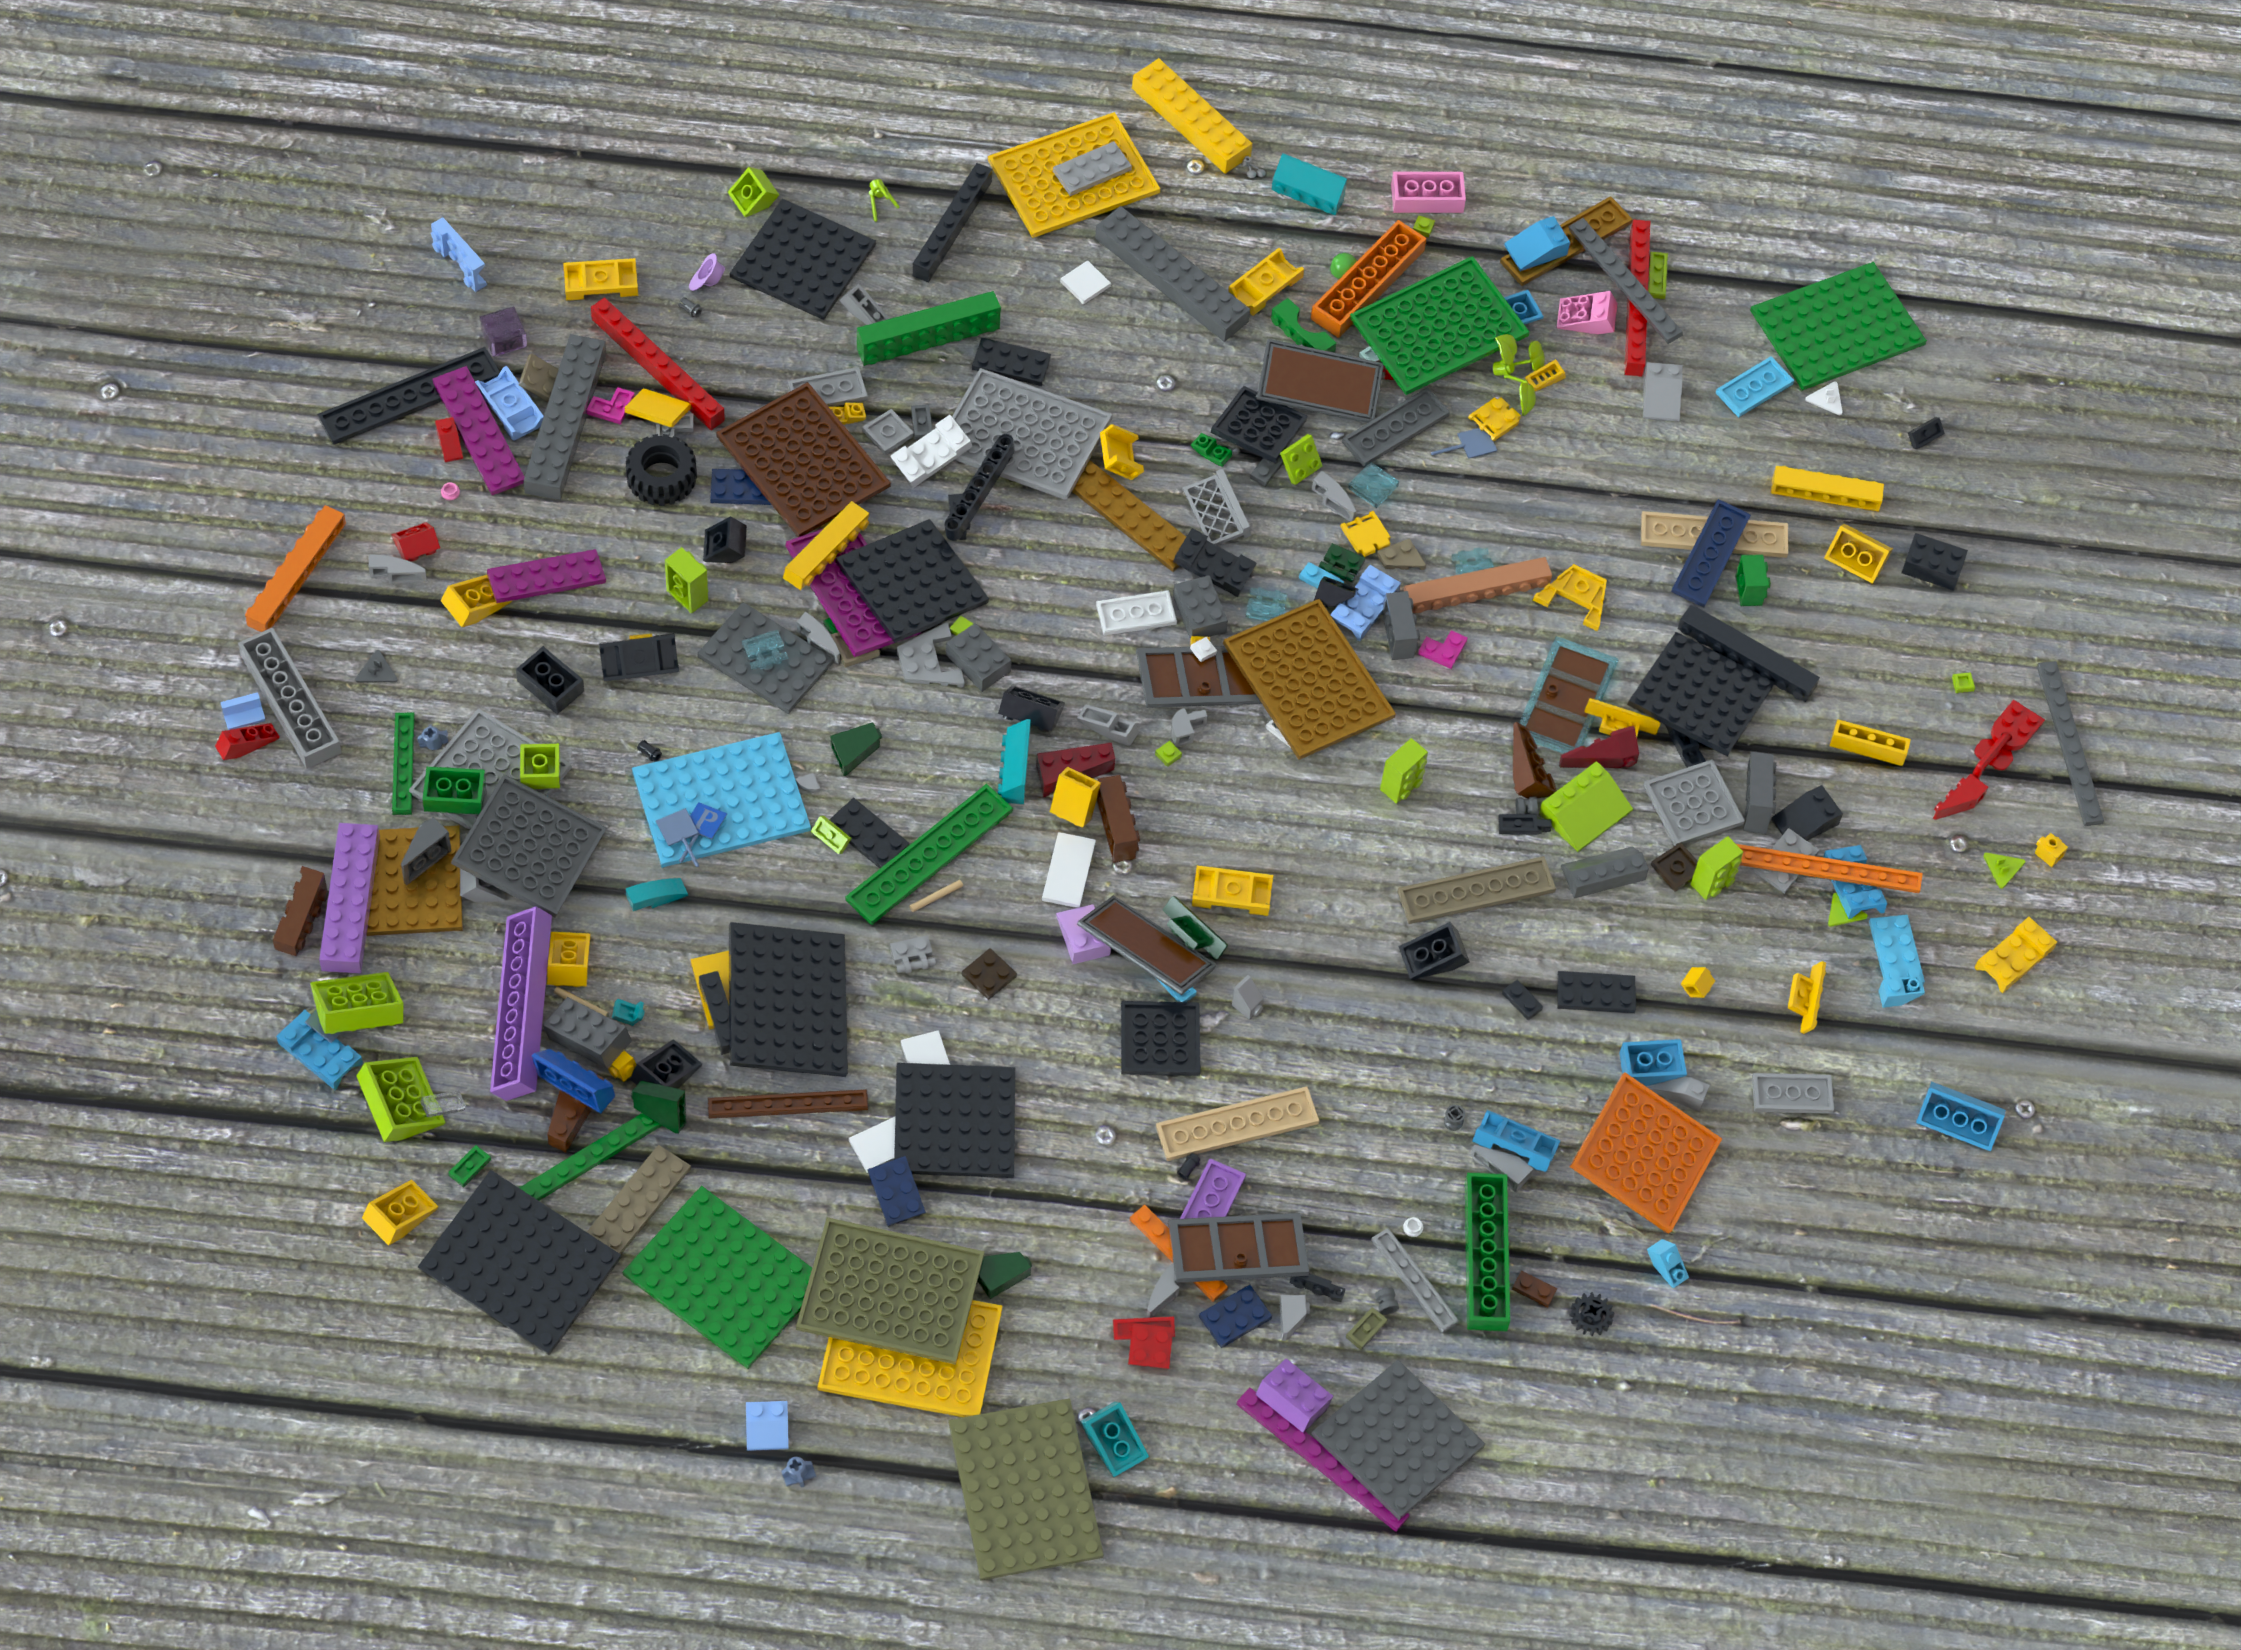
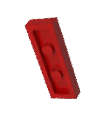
M1174 1316L1113 1319L1114 1340H1131L1133 1323L1173 1328L1172 1338H1175Z

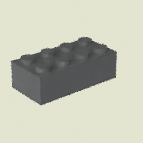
M569 997L542 1024L550 1040L606 1069L632 1042L626 1026Z

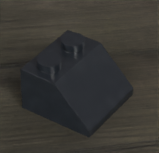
M730 516L705 529L703 561L734 563L745 557L747 525Z

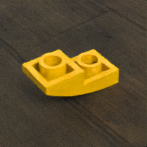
M845 403L844 407H829L843 425L866 419L863 403Z

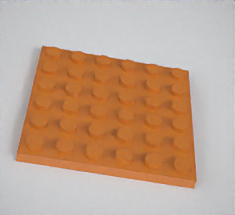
M1624 1072L1570 1168L1669 1234L1682 1214L1722 1138Z

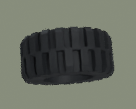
M655 434L653 437L649 438L647 436L643 438L642 442L638 441L634 444V448L632 447L626 457L628 487L632 490L634 496H639V500L643 502L648 501V504L651 505L659 504V506H665L668 503L669 505L675 504L677 500L679 502L685 499V495L688 496L692 492L696 484L697 469L693 450L691 447H688L685 441L682 440L680 442L678 437H669L668 434H663V436ZM657 463H668L677 468L673 474L666 477H655L645 471L648 467Z

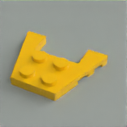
M1573 564L1560 574L1555 581L1546 585L1541 592H1537L1534 595L1533 601L1548 607L1556 594L1589 609L1583 625L1598 632L1607 580Z

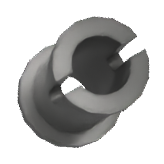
M686 297L680 300L683 304L679 303L678 306L690 313L691 317H698L701 314L702 308H700L699 304H694Z

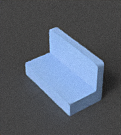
M258 692L220 702L228 730L265 721Z

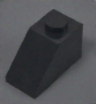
M1324 576L1320 580L1314 601L1320 599L1325 607H1332L1354 597L1359 589Z

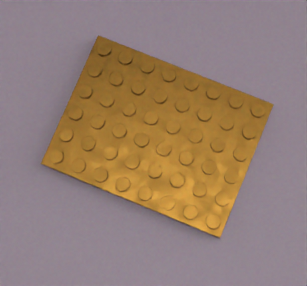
M1320 599L1223 640V645L1298 760L1395 718V711Z

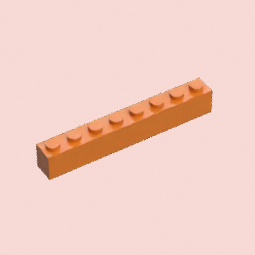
M326 505L316 513L314 521L306 527L304 535L296 541L294 549L288 552L284 563L277 567L273 578L267 581L263 592L257 595L253 606L247 609L245 613L247 626L260 632L274 626L346 525L344 513Z

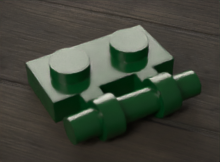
M1332 543L1324 556V561L1328 562V564L1321 561L1319 568L1339 576L1343 581L1353 582L1355 575L1359 573L1365 562V557Z

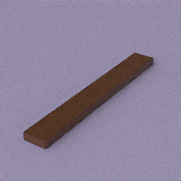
M867 1089L708 1098L709 1119L868 1110Z

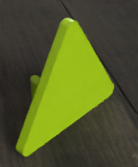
M1987 852L1983 855L2001 889L2007 885L2025 864V860Z
M1833 894L1828 926L1832 927L1867 919L1868 915L1862 910L1853 918L1848 919L1838 894Z

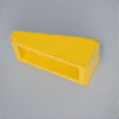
M1555 359L1527 375L1525 379L1529 385L1533 386L1536 392L1565 379L1566 375ZM1542 375V377L1544 378V381H1542V380L1539 378V376ZM1536 378L1539 384L1536 385L1532 379Z

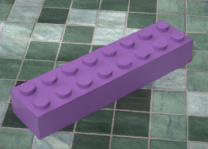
M339 823L319 959L321 971L361 973L380 840L378 825Z

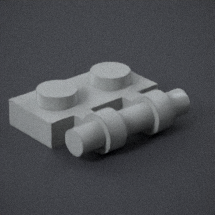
M928 935L890 943L894 964L902 962L901 965L896 966L897 973H910L915 969L922 968L924 970L929 969V966L936 965L934 957L926 958L932 956L933 953ZM914 959H919V960H920V961H915V962H909L910 960H914Z

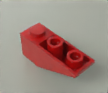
M272 723L225 730L221 732L215 747L223 760L235 759L278 740L280 736Z
M1972 774L1966 779L1963 777L1958 782L1957 788L1955 790L1951 789L1946 795V800L1944 802L1940 801L1936 805L1933 819L1937 820L1973 809L1985 797L1989 787Z

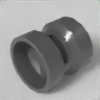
M1523 797L1516 798V814L1538 813L1536 797H1529L1528 799Z
M1454 1104L1447 1108L1444 1117V1125L1447 1129L1457 1131L1462 1128L1465 1119L1464 1108Z
M1383 1288L1375 1293L1376 1301L1380 1304L1378 1309L1382 1315L1392 1314L1399 1310L1398 1302L1394 1298L1395 1291L1393 1288Z

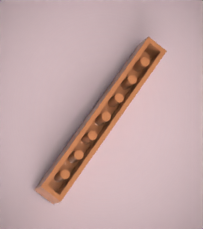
M1546 557L1406 585L1404 586V591H1408L1409 598L1413 599L1412 613H1422L1426 610H1438L1442 607L1456 606L1460 603H1471L1485 598L1491 599L1499 595H1510L1519 591L1525 592L1533 588H1544L1551 582L1552 573Z

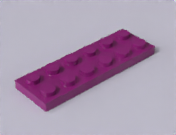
M596 549L487 569V576L496 603L606 583V577Z

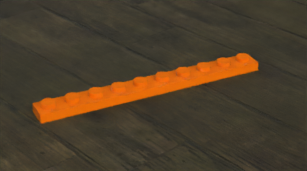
M1736 844L1743 851L1741 866L1920 893L1923 873Z

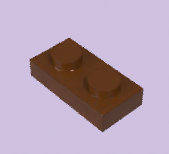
M1522 1270L1512 1287L1513 1291L1547 1308L1558 1289Z

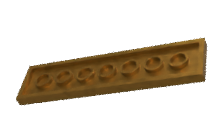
M1610 196L1560 225L1570 241L1566 256L1523 271L1518 269L1510 254L1502 257L1500 263L1521 286H1524L1585 251V248L1571 234L1568 226L1584 218L1601 239L1604 240L1632 224L1633 219Z
M1091 460L1088 461L1072 492L1169 570L1174 572L1179 565L1173 563V560L1186 536Z

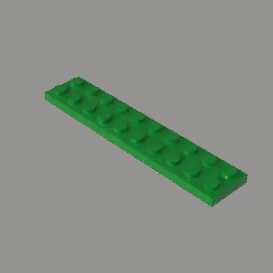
M985 784L845 896V901L868 923L873 925L1011 814L1013 808L988 784Z

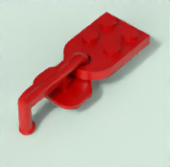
M2013 700L1994 722L1991 728L1992 739H1982L1975 747V755L1981 760L1976 765L1972 775L1979 779L1988 765L1997 770L2007 769L2013 761L2011 751L2022 749L2043 725L2045 719Z

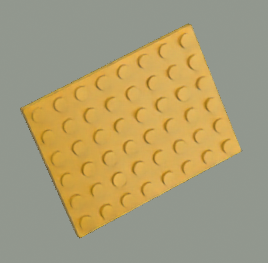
M1115 112L988 156L989 164L1032 238L1160 193L1159 185ZM1114 141L1131 164V171L1070 196L1053 173V167Z
M972 1301L956 1365L829 1337L817 1390L958 1417L979 1415L982 1410L1003 1306Z

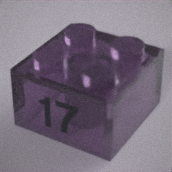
M514 306L479 316L481 331L493 357L527 347L526 333Z

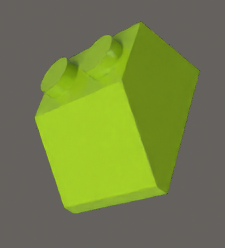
M748 167L728 191V194L744 217H749L769 208L779 196V193L765 173L752 167Z

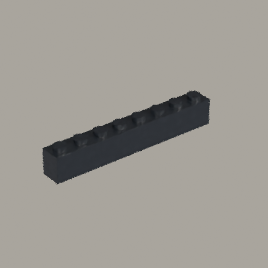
M979 163L975 164L914 260L913 277L929 283L992 183V168Z
M1692 604L1680 619L1677 629L1684 635L1694 638L1700 644H1704L1713 649V651L1760 674V676L1768 678L1769 681H1774V685L1792 694L1796 699L1807 702L1818 685L1819 676Z

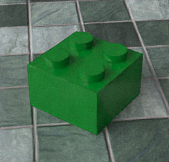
M1741 555L1735 575L1741 607L1762 606L1764 599L1767 598V589L1770 588L1771 581L1770 577H1767L1768 564L1764 562L1763 555Z

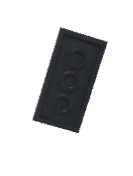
M981 337L972 364V370L979 371L982 368L1013 380L1042 386L1051 354Z
M854 797L829 819L852 838L849 842L850 845L879 868H882L910 845L908 841Z
M1558 971L1557 1009L1635 1014V976Z

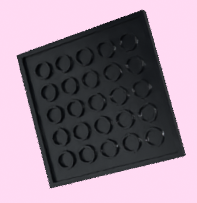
M782 198L731 270L730 278L824 320L875 247L876 240Z
M930 519L836 557L835 563L894 643L989 602V597Z
M1675 632L1629 699L1627 705L1728 757L1769 695L1775 682L1769 681L1768 678L1762 677L1743 665Z
M922 1063L896 1064L894 1160L906 1156L911 1173L918 1175L1014 1178L1015 1067Z

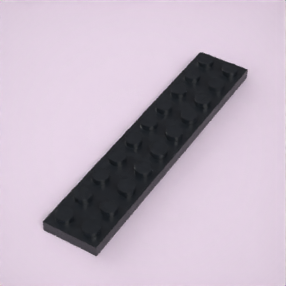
M483 347L321 412L317 416L331 443L335 445L442 402L433 384V378L467 366L474 381L479 380L486 383L498 377L500 371L486 347Z

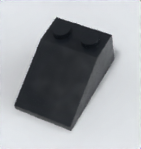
M1820 785L1800 796L1771 817V820L1782 835L1789 828L1808 841L1838 826L1843 813L1823 785Z
M1451 922L1398 946L1411 980L1453 971L1470 963L1459 931Z
M673 1039L639 1061L630 1080L636 1085L640 1081L679 1089L703 1063Z

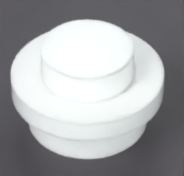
M1412 1217L1404 1222L1403 1230L1406 1235L1417 1237L1423 1232V1224L1418 1218Z

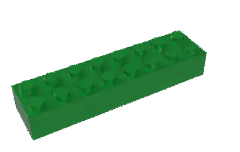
M994 291L861 326L857 328V351L863 366L884 360H891L902 355H909L913 352L924 351L935 346H942L946 343L960 341L968 337H975L979 334L994 332L1000 329L1001 306Z
M1467 1173L1465 1179L1467 1330L1508 1331L1510 1324L1507 1174Z

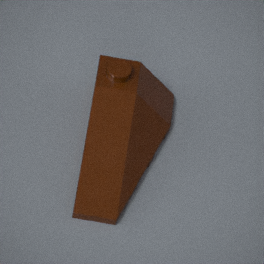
M1515 722L1513 724L1514 789L1519 796L1527 799L1529 797H1536L1537 799L1550 797L1557 791L1551 774H1547L1543 767L1546 764L1544 759L1540 758L1535 751L1537 745L1529 729Z

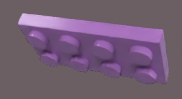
M1209 1159L1180 1219L1227 1216L1246 1178V1174L1213 1159Z

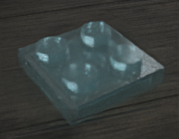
M1370 462L1348 484V489L1375 508H1378L1399 486V481Z

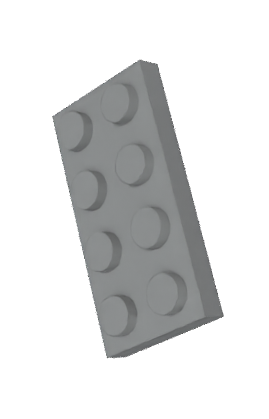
M1113 141L1054 166L1053 173L1067 193L1072 196L1129 172L1132 166Z
M859 367L788 381L790 391L808 382L828 407L868 400Z
M1753 1073L1754 1112L1833 1114L1834 1103L1831 1075Z

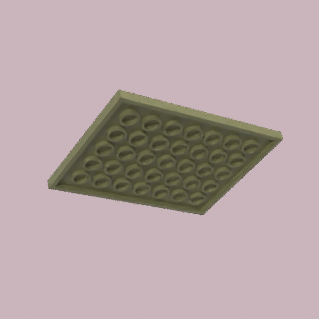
M827 1217L796 1330L956 1365L985 1251Z
M1070 1398L948 1420L980 1581L1104 1557Z

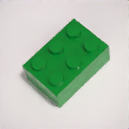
M426 766L422 798L424 812L480 814L484 805L486 788L485 770Z

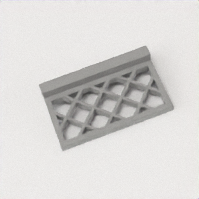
M1223 469L1216 471L1214 476L1183 487L1184 494L1203 534L1208 536L1207 541L1218 546L1241 536H1244V538L1251 536L1249 523ZM1215 482L1217 487L1215 491L1206 489L1207 485ZM1196 489L1200 493L1196 498L1190 496L1189 491ZM1204 492L1212 495L1210 501L1201 499ZM1216 496L1223 498L1222 505L1213 503ZM1198 503L1207 505L1204 512L1196 509ZM1210 507L1219 509L1216 516L1208 514ZM1222 511L1230 513L1228 520L1220 518ZM1205 517L1214 520L1211 527L1203 524ZM1217 521L1226 524L1223 531L1214 528ZM1229 525L1236 527L1238 530L1232 534L1226 532ZM1215 532L1221 535L1219 539L1211 541V533Z

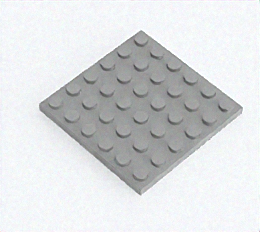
M478 708L429 767L485 770L484 808L503 774L520 782V744L537 743ZM560 758V781L572 768L571 764ZM426 770L409 789L412 796L421 801ZM554 789L533 790L548 797ZM442 813L468 830L472 828L479 814Z

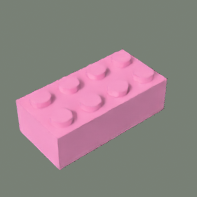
M1393 172L1391 182L1393 213L1464 212L1466 197L1463 172Z

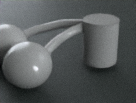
M1249 156L1244 158L1242 165L1249 167L1250 170L1247 172L1249 178H1255L1256 174L1258 177L1266 175L1265 170L1249 164L1251 162ZM1250 166H1253L1256 169H1258L1257 172L1251 170Z

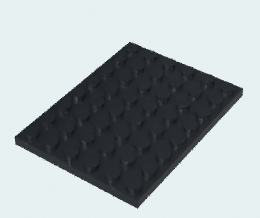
M730 922V1066L839 1077L847 1076L845 934Z
M490 1170L418 1265V1269L550 1355L622 1256Z

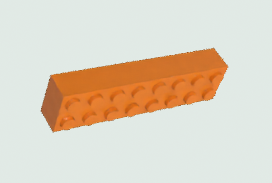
M1397 220L1312 306L1310 319L1337 338H1340L1353 324L1350 314L1373 304L1424 252L1427 238L1400 220Z

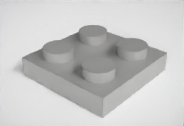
M892 409L862 427V431L884 455L914 437V432Z

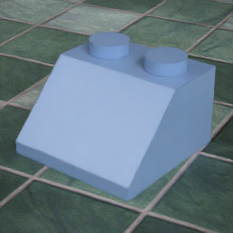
M787 1401L746 1402L747 1451L789 1449Z

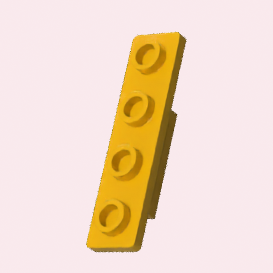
M1592 698L1589 699L1584 711L1585 713L1601 717L1599 732L1611 735V732L1633 725L1636 737L1639 730L1655 735L1661 722L1651 717Z
M1824 961L1812 966L1810 978L1800 973L1793 975L1788 1009L1803 1016L1800 1030L1803 1034L1813 1030L1817 1025L1816 1019L1823 991V979L1826 974V962Z

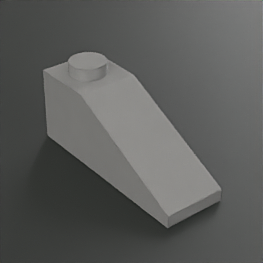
M859 283L839 300L852 315L866 325L890 319Z
M1681 1077L1646 1087L1659 1096L1700 1111L1710 1085L1694 1078Z
M1478 1145L1472 1147L1470 1156L1492 1174H1507V1186L1515 1193L1531 1178L1532 1166L1528 1165V1161L1522 1160L1519 1156Z

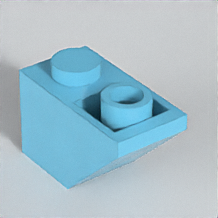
M1921 976L1882 980L1878 990L1883 1008L1902 1006L1925 994Z
M1661 1239L1647 1249L1653 1266L1672 1288H1675L1689 1278L1676 1244Z

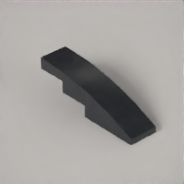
M1665 725L1673 744L1687 768L1706 762L1699 750L1700 744L1698 741Z

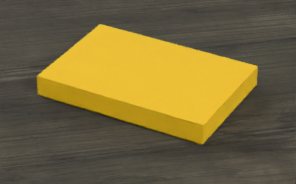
M643 388L625 406V413L673 428L691 409V403Z

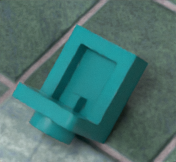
M617 999L614 1003L612 1019L634 1026L644 1017V1002L640 1001L635 1005Z

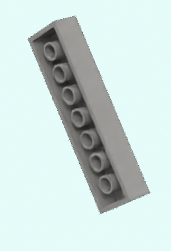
M273 627L238 642L242 659L306 769L341 754L340 742Z

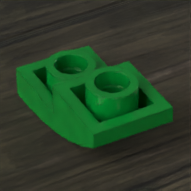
M1200 433L1191 444V447L1196 452L1220 467H1223L1232 457V450L1218 445L1215 438Z

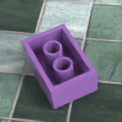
M1288 1359L1283 1360L1262 1380L1256 1393L1260 1399L1301 1432H1305L1327 1411L1333 1395Z

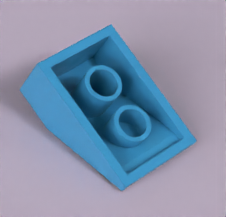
M1554 216L1536 222L1504 243L1520 271L1566 256L1570 245L1569 239Z
M1681 1039L1623 1042L1619 1055L1622 1073H1627L1644 1086L1662 1083L1687 1075Z

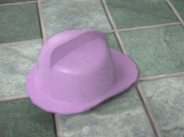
M712 253L704 260L690 281V290H697L702 285L713 286L719 282L725 267L717 261L716 254Z

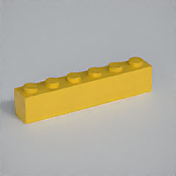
M1786 466L1775 467L1771 486V494L1879 512L1882 504L1884 484L1876 481H1865L1858 478H1847L1840 475H1830L1822 472L1788 468Z
M851 501L785 567L783 579L799 590H802L806 585L809 586L817 574L820 575L828 563L831 564L839 552L842 553L850 541L853 542L858 533L867 528L869 512Z

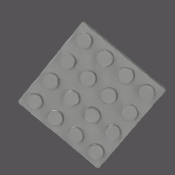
M1713 760L1645 781L1643 784L1674 846L1680 842L1684 845L1744 825L1745 820Z

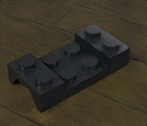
M1192 528L1176 553L1173 563L1199 577L1210 576L1214 585L1238 597L1257 563L1242 554L1239 557L1207 541L1208 536Z
M674 633L599 643L604 682L680 672Z

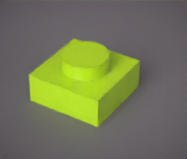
M1418 215L1413 230L1429 238L1435 220Z
M1169 740L1155 750V755L1168 767L1182 757V752Z

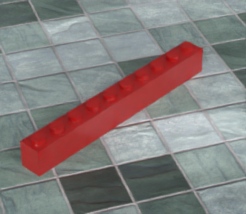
M1633 219L1630 230L1628 269L1648 291L1651 221ZM1628 298L1624 375L1642 377L1646 360L1647 320Z
M605 297L591 306L592 321L676 399L691 403L689 411L694 413V416L712 431L725 421L724 407Z

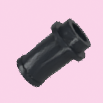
M642 740L637 746V749L648 756L650 761L657 762L662 756L661 750L653 747L646 740Z
M1193 1153L1187 1155L1186 1161L1177 1171V1174L1183 1179H1188L1195 1167L1200 1165V1158Z

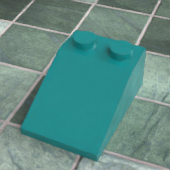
M1114 1401L1080 1421L1089 1441L1113 1477L1149 1457L1121 1402Z

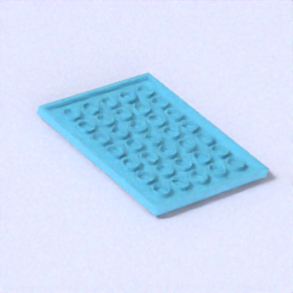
M780 732L632 768L661 868L691 861L692 858L688 853L683 862H679L686 850L683 841L668 846L656 820L685 808L690 816L698 802L727 813V816L713 839L702 835L698 836L691 847L696 859L811 831L807 813ZM694 836L686 839L688 844L691 842Z

